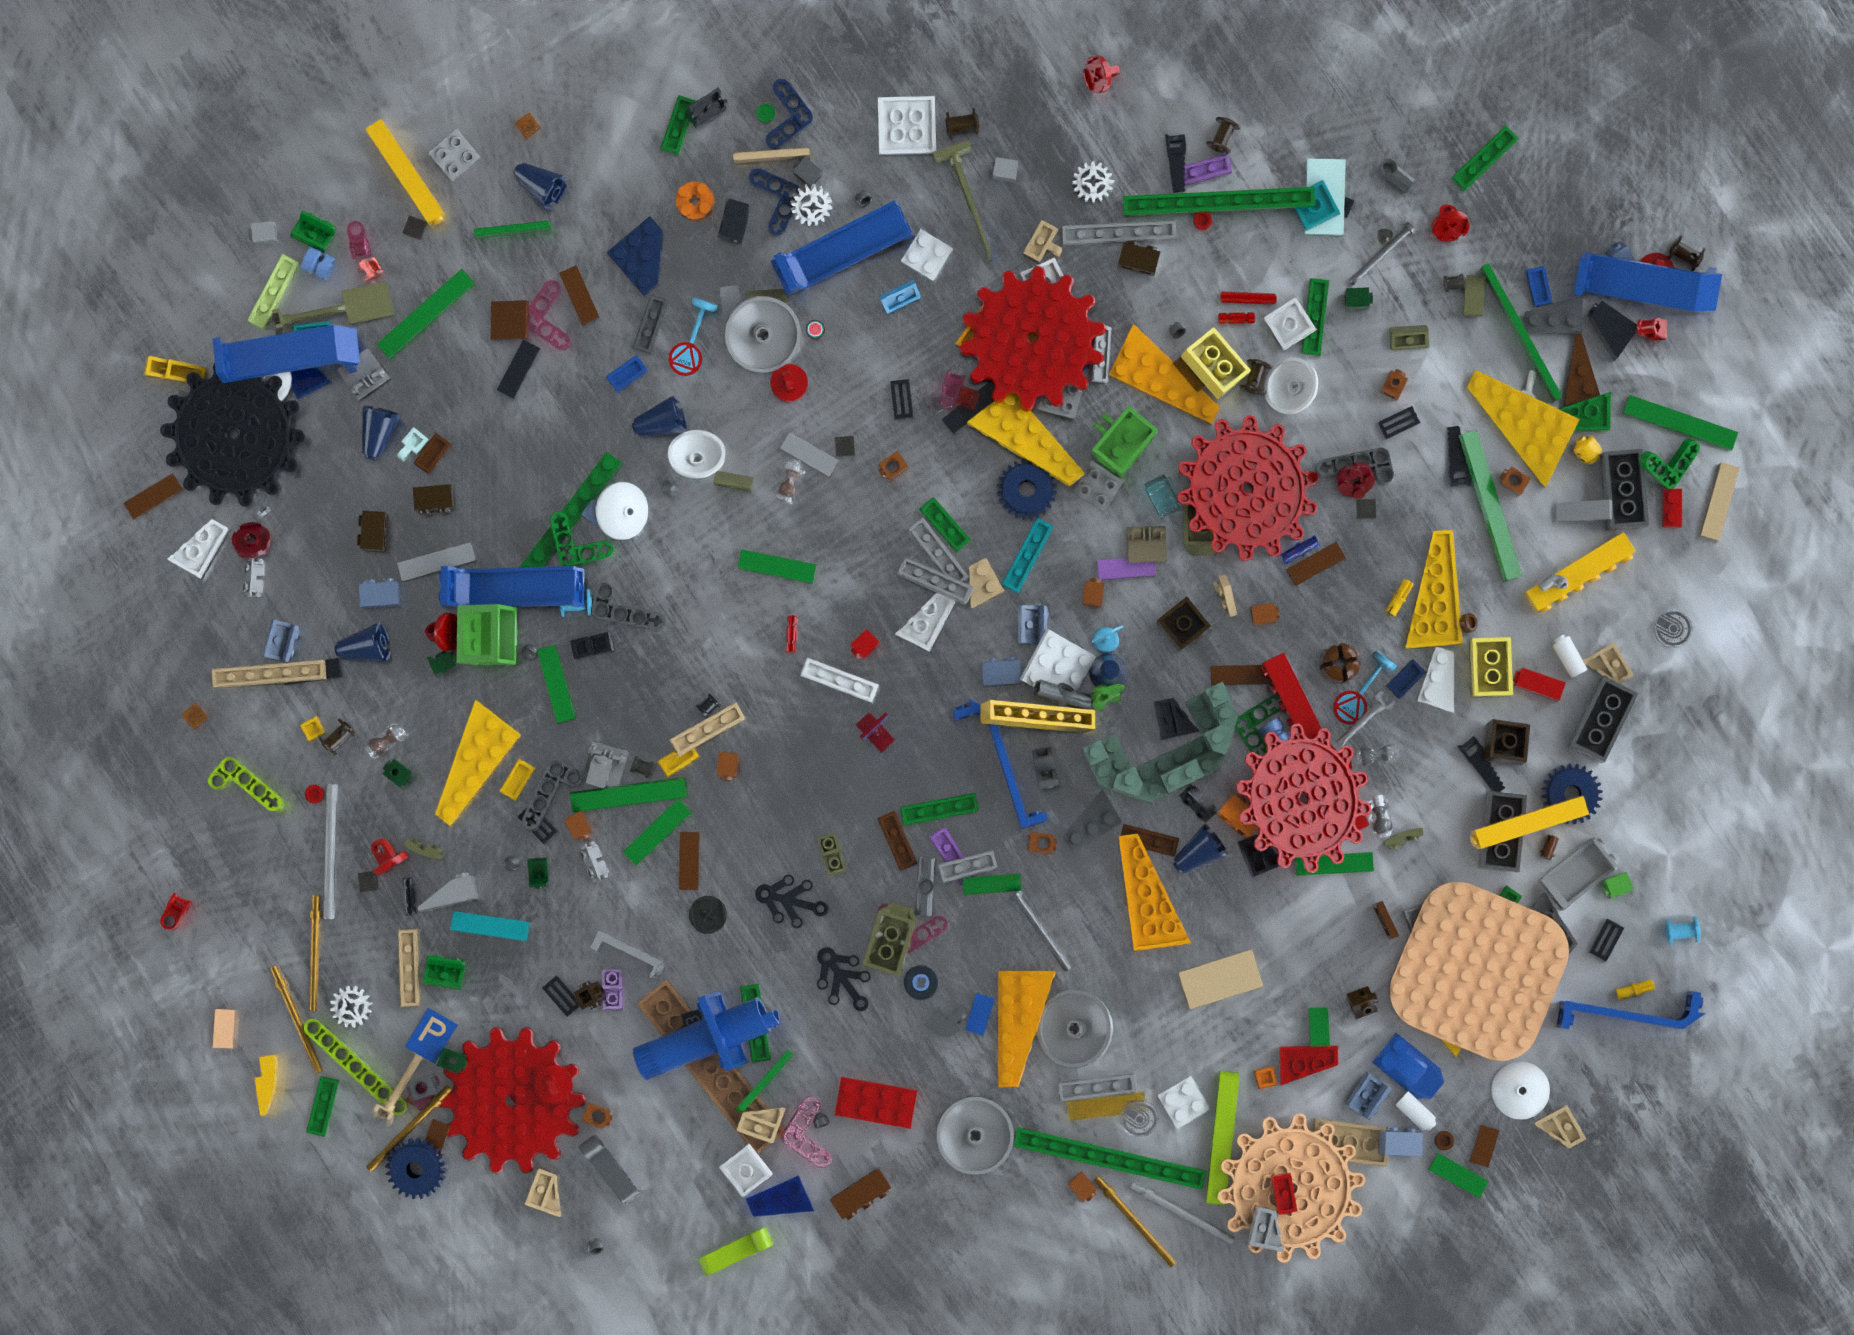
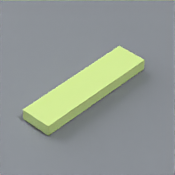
M284 254L281 255L247 322L263 330L266 329L272 318V310L277 308L300 264L298 261Z

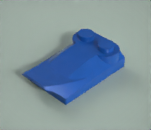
M1396 1032L1371 1062L1402 1088L1409 1091L1416 1099H1431L1445 1082L1441 1069Z

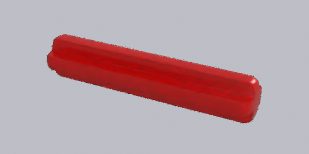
M1223 291L1220 294V301L1225 303L1276 304L1277 295L1273 293Z

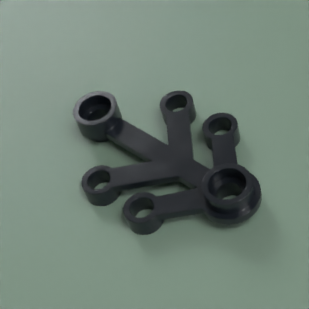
M785 875L782 880L772 886L767 884L760 885L755 891L756 899L761 903H766L775 923H782L784 915L778 911L774 901L782 903L794 928H800L803 925V921L797 916L792 905L812 910L819 917L825 916L828 912V906L823 901L812 903L794 898L800 893L812 889L813 883L807 879L801 885L783 895L775 892L784 886L793 885L794 877L792 875ZM786 877L792 878V882L790 884L785 883ZM805 882H810L811 887L809 889L803 887ZM767 890L769 893L768 897H762L761 892ZM819 905L824 906L822 913L817 911ZM776 914L782 915L781 921L775 920ZM795 919H799L801 921V924L799 926H795L793 924V921Z
M829 947L820 949L817 954V960L821 964L820 978L817 981V987L821 990L828 987L826 979L829 967L834 973L831 995L828 997V1002L831 1005L839 1003L840 998L838 995L841 982L854 1000V1008L857 1011L866 1010L869 1005L867 998L860 996L847 978L868 982L871 978L868 971L857 972L840 969L836 962L848 963L850 966L855 967L859 964V958L856 955H837ZM825 953L830 954L828 961L823 959ZM852 957L857 958L855 965L850 963ZM863 973H867L869 975V978L867 980H863L861 978V975ZM821 980H824L826 982V986L824 988L819 986V982ZM831 996L838 998L836 1003L830 1001ZM859 1000L864 1001L863 1007H858L857 1002Z

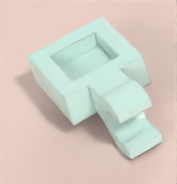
M413 427L401 441L405 446L397 454L398 458L404 462L411 452L417 455L429 441L428 438Z

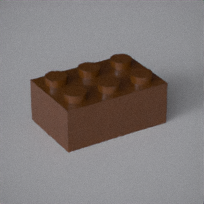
M878 1167L830 1198V1201L842 1220L844 1218L850 1220L858 1214L857 1210L861 1207L865 1210L873 1205V1200L878 1196L882 1199L889 1195V1189L892 1186L881 1168Z

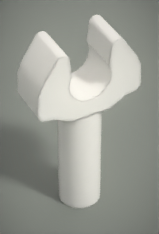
M1530 370L1522 392L1536 398L1532 393V388L1537 372Z

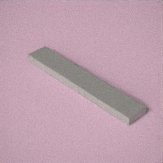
M1175 220L1061 226L1062 246L1127 243L1128 241L1176 240Z

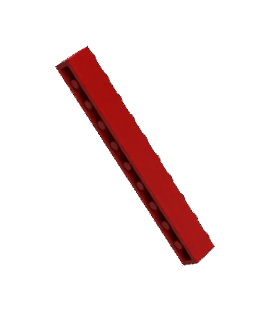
M1283 652L1261 663L1263 666L1261 671L1265 678H1269L1271 682L1269 687L1273 695H1277L1280 700L1278 705L1283 713L1286 712L1289 718L1286 720L1289 727L1291 728L1293 724L1298 723L1302 725L1305 736L1308 739H1314L1317 732L1322 728L1285 653ZM1360 815L1355 820V825L1359 830L1370 825L1366 816Z

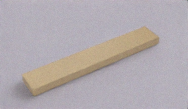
M325 660L211 669L212 688L326 679Z

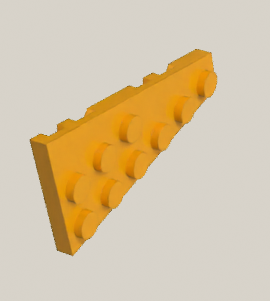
M1134 324L1132 325L1109 376L1212 425L1220 406L1202 389L1196 392L1175 367L1173 361Z
M1138 833L1118 836L1133 950L1190 944L1191 942Z
M998 971V1087H1019L1056 971Z

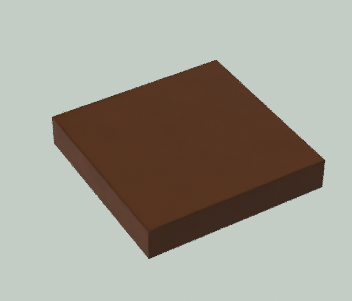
M529 301L491 302L490 339H528Z
M1383 901L1373 904L1375 913L1388 939L1398 937L1399 934Z

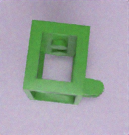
M1130 406L1126 408L1116 422L1104 413L1101 415L1102 419L1111 425L1108 431L1097 422L1093 425L1104 436L1092 449L1090 456L1120 479L1158 433L1157 428Z
M500 604L459 605L457 607V663L472 666L516 665V646L518 645L516 636L519 633V629H517V607Z

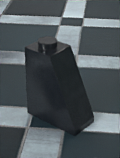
M1601 301L1599 304L1595 303L1590 309L1589 313H1591L1589 321L1610 356L1616 360L1636 333L1637 324L1604 301Z

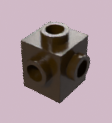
M587 981L579 985V990L573 992L581 1010L588 1007L592 1010L601 1005L600 1001L606 999L604 989L598 981L594 983Z
M1369 986L1347 993L1349 1005L1355 1019L1378 1012L1376 1004L1379 1003L1375 992L1371 993Z

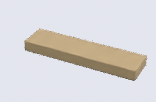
M809 148L738 152L733 154L734 164L803 159L804 157L810 159Z
M1720 463L1700 536L1715 541L1720 540L1740 467Z
M735 702L669 741L678 757L744 721L746 718Z
M418 929L398 930L400 1007L420 1006Z

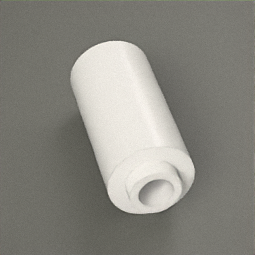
M1562 635L1554 640L1555 644L1552 646L1571 679L1588 670L1569 636L1565 638Z
M1406 1091L1395 1103L1422 1131H1430L1435 1126L1436 1122L1434 1120L1436 1117L1409 1091Z

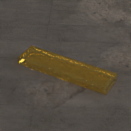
M1144 1092L1067 1101L1069 1121L1125 1114L1124 1110L1127 1107L1138 1113L1130 1105L1142 1112L1134 1104H1145ZM1139 1106L1141 1109H1143V1110L1146 1112V1107H1144V1106Z

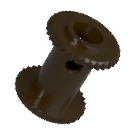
M972 108V114L950 117L949 112H946L945 122L949 138H952V132L975 129L976 135L979 133V121L975 108Z
M1217 117L1216 121L1220 125L1213 142L1207 141L1206 144L1217 152L1230 154L1231 150L1227 147L1234 129L1240 130L1241 126L1229 118Z
M1680 235L1672 244L1668 259L1670 260L1674 255L1693 265L1691 271H1695L1704 258L1706 248L1699 252L1682 243L1681 239L1683 236Z
M1248 359L1246 362L1251 365V371L1249 372L1246 385H1240V388L1251 394L1264 395L1266 391L1262 390L1261 387L1266 369H1272V365L1262 360Z
M340 718L338 721L341 725L325 740L319 737L322 746L335 757L339 756L336 750L351 735L356 739L358 738L353 728Z

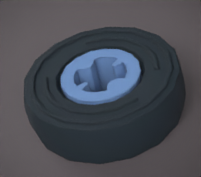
M918 965L912 967L906 973L904 987L911 997L924 1000L930 998L936 992L938 978L931 968ZM918 977L926 979L927 982L924 983V988L916 986Z

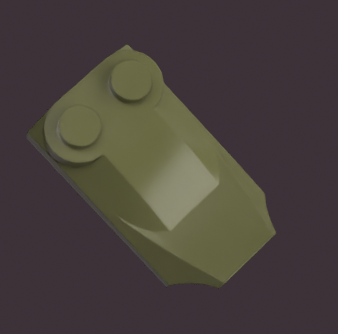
M1189 504L1183 505L1184 546L1191 555H1214L1215 552L1211 548L1213 533L1209 529H1202L1199 532L1191 531L1189 522L1195 517L1196 509Z
M891 902L888 906L879 909L862 965L898 977L900 976L916 924L912 908Z

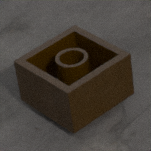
M1185 597L1156 621L1179 651H1182L1211 627L1188 597Z
M1496 719L1489 721L1486 730L1484 761L1520 766L1525 764L1528 756L1530 724Z

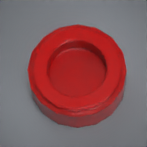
M1208 212L1196 213L1194 215L1193 224L1198 230H1206L1211 226L1212 217Z
M310 785L305 790V798L312 804L320 803L324 798V790L319 785Z

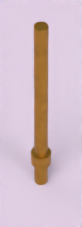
M312 895V911H310L312 922L309 1011H317L319 919H321L322 912L320 911V896Z
M275 965L270 968L276 981L274 984L277 990H280L315 1073H320L323 1069L309 1037L304 1031L302 1021L286 987L288 984L285 978H282L278 966Z
M446 1085L437 1095L434 1094L429 1103L366 1166L367 1169L372 1172L390 1154L389 1152L395 1149L394 1146L400 1144L434 1108H438L443 1103L442 1100L452 1089Z
M1097 1176L1094 1182L1102 1189L1103 1195L1107 1199L1110 1198L1170 1267H1173L1177 1262L1115 1194L1114 1188L1112 1186L1109 1187L1100 1176Z

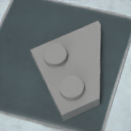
M1255 1207L1247 1240L1248 1245L1284 1252V1246L1280 1238L1281 1231L1277 1224V1212L1274 1209Z

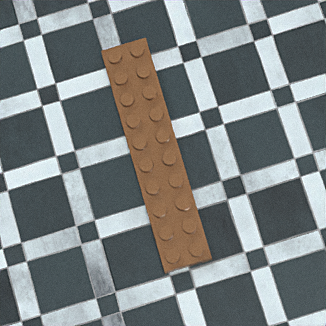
M665 980L636 1003L661 1036L684 1028L681 1014L691 1012V1009L668 980ZM719 1054L686 1064V1068L734 1129L737 1130L742 1114L738 1113L735 1109L752 1091L753 1088L737 1068L729 1071L722 1068L718 1060ZM757 1096L744 1112L766 1110L768 1107ZM781 1124L775 1140L786 1132ZM737 1131L747 1145L750 1144L757 1154L771 1144Z

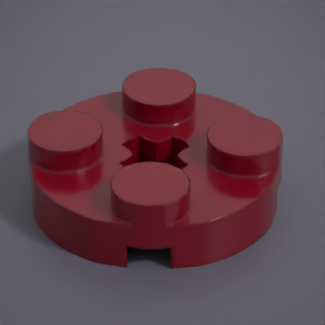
M1355 462V465L1351 466L1349 464L1345 465L1336 476L1339 491L1345 496L1355 497L1356 499L1363 498L1376 481L1371 467L1362 462ZM1359 478L1358 481L1352 482V479Z
M244 523L239 526L240 529L237 532L234 531L232 545L239 557L255 558L267 554L271 544V537L268 529L261 526L260 523ZM251 537H253L255 540L251 543L247 542L250 540Z

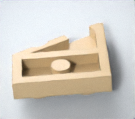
M987 558L969 566L970 585L974 587V591L970 596L971 609L1004 592Z
M1615 642L1583 660L1584 664L1619 684L1634 676Z
M1568 1105L1534 1122L1538 1128H1541L1568 1148L1586 1140Z
M786 1108L743 1112L736 1131L773 1144Z
M538 1168L524 1204L560 1217L557 1175Z

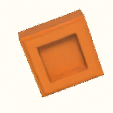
M1273 1066L1254 1070L1258 1089L1278 1085Z

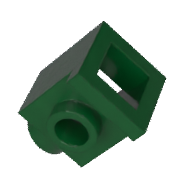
M446 651L439 652L435 655L436 658L434 659L431 656L427 657L436 677L457 668V656L454 651L448 653Z
M445 1046L436 1066L459 1074L467 1066V1055ZM450 1058L456 1059L455 1065L450 1064Z

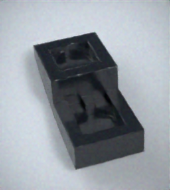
M610 632L570 641L574 659L614 651Z

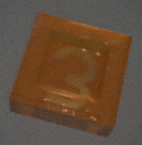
M530 112L514 123L525 139L541 129Z
M196 702L181 715L194 730L209 718Z

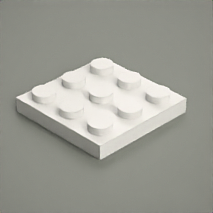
M935 96L878 97L879 155L933 154L936 151Z
M1046 629L1020 680L1033 688L1036 681L1040 679L1057 685L1059 683H1066L1078 691L1096 656L1053 631Z

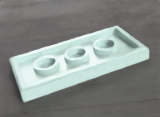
M1307 158L1306 187L1324 180L1341 214L1308 231L1305 230V235L1343 236L1346 159Z

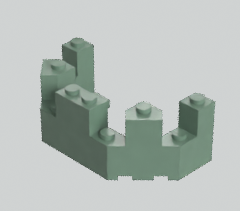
M1224 683L1216 684L1206 689L1202 694L1185 701L1201 737L1140 766L1131 767L1116 734L1103 741L1099 740L1084 747L1081 752L1097 785L1150 804L1219 771L1224 756L1227 754L1238 719Z

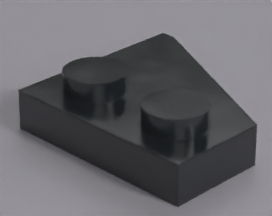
M1174 698L1154 702L1162 740L1199 732L1198 728L1193 725L1188 718L1189 716L1185 711L1181 710Z
M1257 834L1238 841L1252 877L1279 867L1277 864L1278 854L1274 852V849L1270 846L1264 851L1255 849L1254 841L1258 837Z

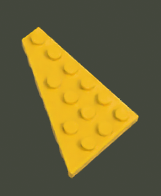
M1475 370L1467 388L1542 485L1547 487L1580 419Z

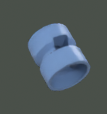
M310 247L302 261L301 270L310 274L315 272L317 277L327 280L332 273L336 258L328 254L322 255L321 251Z
M1279 717L1258 730L1263 739L1268 732L1276 733L1282 741L1289 739V732L1282 730L1284 726Z

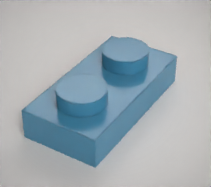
M911 280L880 295L879 298L884 310L889 314L920 299L921 296L914 280Z

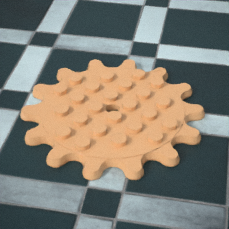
M1301 1113L1293 1116L1291 1125L1286 1129L1280 1128L1274 1118H1265L1262 1123L1264 1133L1260 1138L1254 1139L1246 1133L1238 1136L1237 1143L1242 1149V1157L1238 1160L1226 1159L1221 1164L1222 1171L1229 1174L1233 1179V1183L1229 1188L1222 1189L1218 1193V1200L1221 1203H1230L1236 1208L1234 1217L1227 1223L1228 1229L1232 1232H1237L1241 1229H1248L1250 1231L1256 1206L1274 1209L1277 1212L1271 1176L1291 1173L1292 1182L1296 1184L1294 1193L1298 1211L1282 1215L1277 1214V1224L1281 1231V1243L1284 1246V1252L1277 1251V1259L1282 1263L1288 1262L1291 1259L1292 1251L1298 1247L1303 1248L1309 1258H1318L1321 1254L1320 1241L1323 1238L1329 1237L1338 1243L1346 1239V1232L1341 1227L1342 1218L1345 1216L1357 1217L1362 1213L1361 1205L1354 1202L1350 1194L1354 1188L1364 1185L1365 1176L1362 1173L1350 1172L1347 1168L1348 1161L1355 1156V1147L1351 1144H1346L1339 1148L1335 1147L1331 1141L1335 1128L1330 1123L1323 1124L1318 1131H1309L1306 1126V1117ZM1249 1245V1249L1253 1253H1259L1263 1249Z

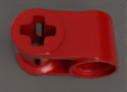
M1659 318L1651 320L1639 319L1637 322V332L1640 336L1650 338V340H1667V320Z
M174 892L161 916V926L170 931L176 930L187 914L192 901H187ZM173 916L175 922L171 927H168L166 919Z

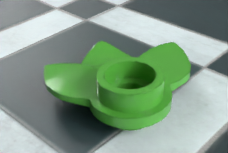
M1121 684L1099 685L1095 687L1091 693L1093 707L1102 711L1107 702L1121 701L1120 692L1125 687Z

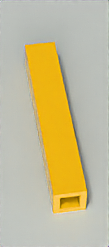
M379 119L365 130L430 226L440 224L446 215L382 119Z
M1578 796L1471 830L1470 840L1472 845L1476 846V849H1482L1589 815L1584 796Z

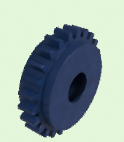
M1022 459L1021 464L1014 461V467L1008 465L1009 471L1003 470L1002 473L1005 476L998 478L1002 484H997V487L1001 488L997 495H1002L999 502L1005 503L1002 508L1008 507V514L1015 512V518L1019 514L1022 515V520L1025 519V516H1029V519L1032 520L1034 514L1039 518V512L1046 514L1045 508L1051 509L1052 507L1049 502H1055V498L1052 495H1057V491L1053 490V488L1057 487V484L1052 483L1055 478L1053 476L1050 477V473L1033 465L1032 462L1028 461V463H1025L1024 459ZM1024 482H1030L1034 485L1035 492L1032 496L1025 497L1020 494L1019 486Z
M1569 763L1565 769L1561 765L1560 771L1555 768L1553 769L1554 775L1550 773L1547 775L1550 778L1549 781H1543L1547 786L1541 788L1542 791H1545L1541 798H1546V801L1542 804L1550 806L1566 801L1565 790L1568 786H1573L1578 790L1579 796H1584L1589 814L1595 815L1596 811L1594 808H1600L1597 801L1603 800V798L1598 797L1600 793H1603V790H1598L1601 783L1595 782L1598 777L1591 776L1592 770L1585 771L1586 766L1579 769V764H1575L1574 768H1572L1571 763ZM1586 815L1580 818L1573 819L1572 824L1575 825L1577 823V820H1579L1580 823H1583L1584 817L1587 820L1591 819L1590 815Z
M411 1137L408 1139V1143L404 1139L401 1141V1145L397 1144L394 1146L396 1150L392 1149L389 1152L392 1156H388L386 1159L390 1162L385 1165V1168L390 1169L386 1173L388 1176L391 1175L388 1182H394L392 1188L398 1187V1194L405 1192L406 1198L410 1194L412 1199H415L417 1195H419L420 1199H423L425 1194L429 1197L432 1194L431 1191L435 1193L438 1190L437 1187L443 1185L441 1181L446 1179V1176L442 1175L447 1172V1169L443 1168L447 1161L441 1160L444 1154H438L440 1148L434 1149V1142L428 1145V1139L421 1142L420 1137H418L414 1142ZM410 1163H419L422 1167V1174L417 1175L413 1173L410 1169Z

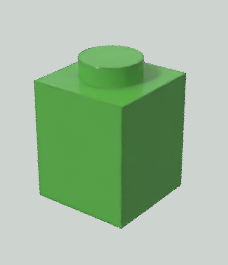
M1627 872L1603 880L1602 890L1605 896H1609V899L1634 890Z

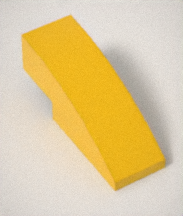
M147 356L143 375L188 384L186 377L191 372L198 373L204 379L206 367Z
M277 1054L259 1057L262 1076L255 1077L254 1080L260 1116L267 1115L276 1092L278 1080Z

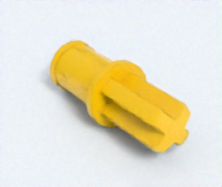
M1403 579L1396 593L1392 594L1394 597L1385 610L1386 612L1395 617L1397 616L1403 602H1406L1405 599L1413 587L1411 581Z
M1650 979L1637 984L1633 982L1632 985L1615 990L1618 1000L1621 1001L1634 996L1637 998L1640 994L1655 990L1653 980Z

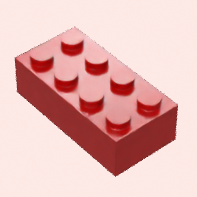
M841 1077L834 1115L911 1129L918 1090Z

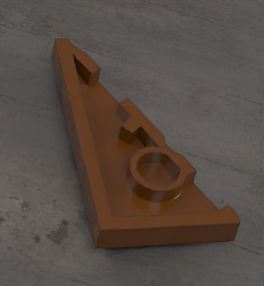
M1576 334L1566 395L1563 403L1564 407L1600 395L1582 334Z

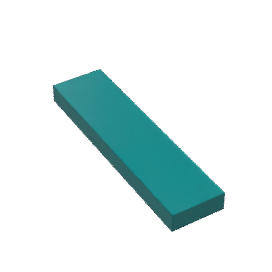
M1038 517L1036 518L1001 584L1002 586L1017 594L1019 593L1054 527L1053 525Z
M453 911L450 930L527 941L530 922Z

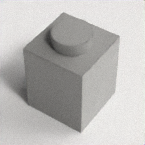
M996 157L995 162H991L990 173L993 174V179L1015 183L1018 161Z
M274 221L251 223L248 235L249 240H252L255 246L278 243L277 226Z
M594 755L586 783L605 788L613 760L605 756Z

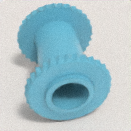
M587 589V595H584V607L559 606L561 616L565 617V611L588 610V616H591L593 598L590 589Z
M1693 916V922L1671 924L1670 919L1666 920V937L1670 946L1673 945L1674 939L1695 937L1696 943L1700 942V925L1696 916Z

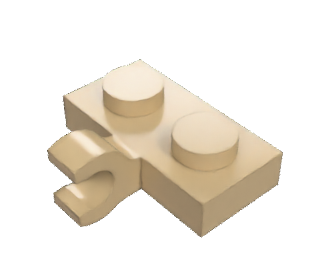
M1041 220L1023 254L1038 263L1041 262L1047 250L1060 257L1063 248L1052 243L1058 228Z
M1226 574L1218 576L1220 584L1214 582V588L1220 596L1223 595L1221 600L1222 608L1224 611H1228L1230 617L1235 616L1237 612L1229 580Z

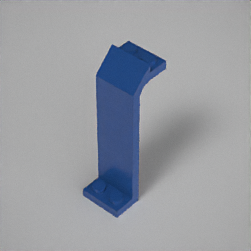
M894 200L788 254L780 252L774 255L775 259L771 260V263L786 295L806 289L903 239L910 240L915 236L899 203Z
M1584 252L1580 257L1574 294L1582 296L1584 292H1590L1694 312L1716 311L1722 274L1717 273V268L1709 267L1707 272H1694Z
M330 325L227 344L220 337L212 338L216 375L222 383L331 364H342L346 366L349 373L357 372L356 365L360 364L356 328Z
M441 566V572L439 573V580L441 582L439 600L442 607L457 608L459 605L489 604L511 607L565 605L584 607V569L575 566L458 569L450 566Z
M969 699L970 707H967L966 704L955 707L956 711L953 712L954 720L959 721L975 715L981 716V705ZM988 724L1021 829L1046 822L1048 820L1046 812L1041 813V810L1030 813V817L1027 818L998 725Z
M1694 991L1687 992L1684 1013L1677 1020L1570 1001H1560L1556 1027L1569 1029L1570 1025L1573 1026L1574 1014H1572V1011L1675 1029H1685L1706 1013L1698 1012L1702 1008L1703 997H1701L1700 992Z

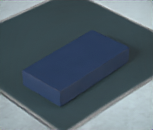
M1412 659L1386 687L1400 700L1426 671Z

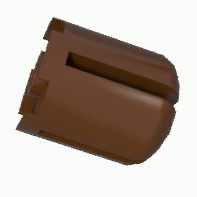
M1346 643L1330 646L1322 654L1319 661V669L1322 676L1334 684L1348 682L1360 669L1361 661H1357L1359 653L1353 646ZM1340 659V662L1344 663L1343 669L1338 665L1333 666V663Z

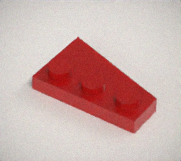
M1338 1046L1279 1047L1280 1085L1338 1065Z

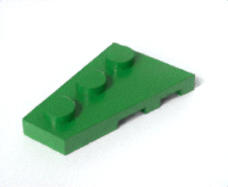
M1611 392L1559 409L1580 419L1575 430H1610Z

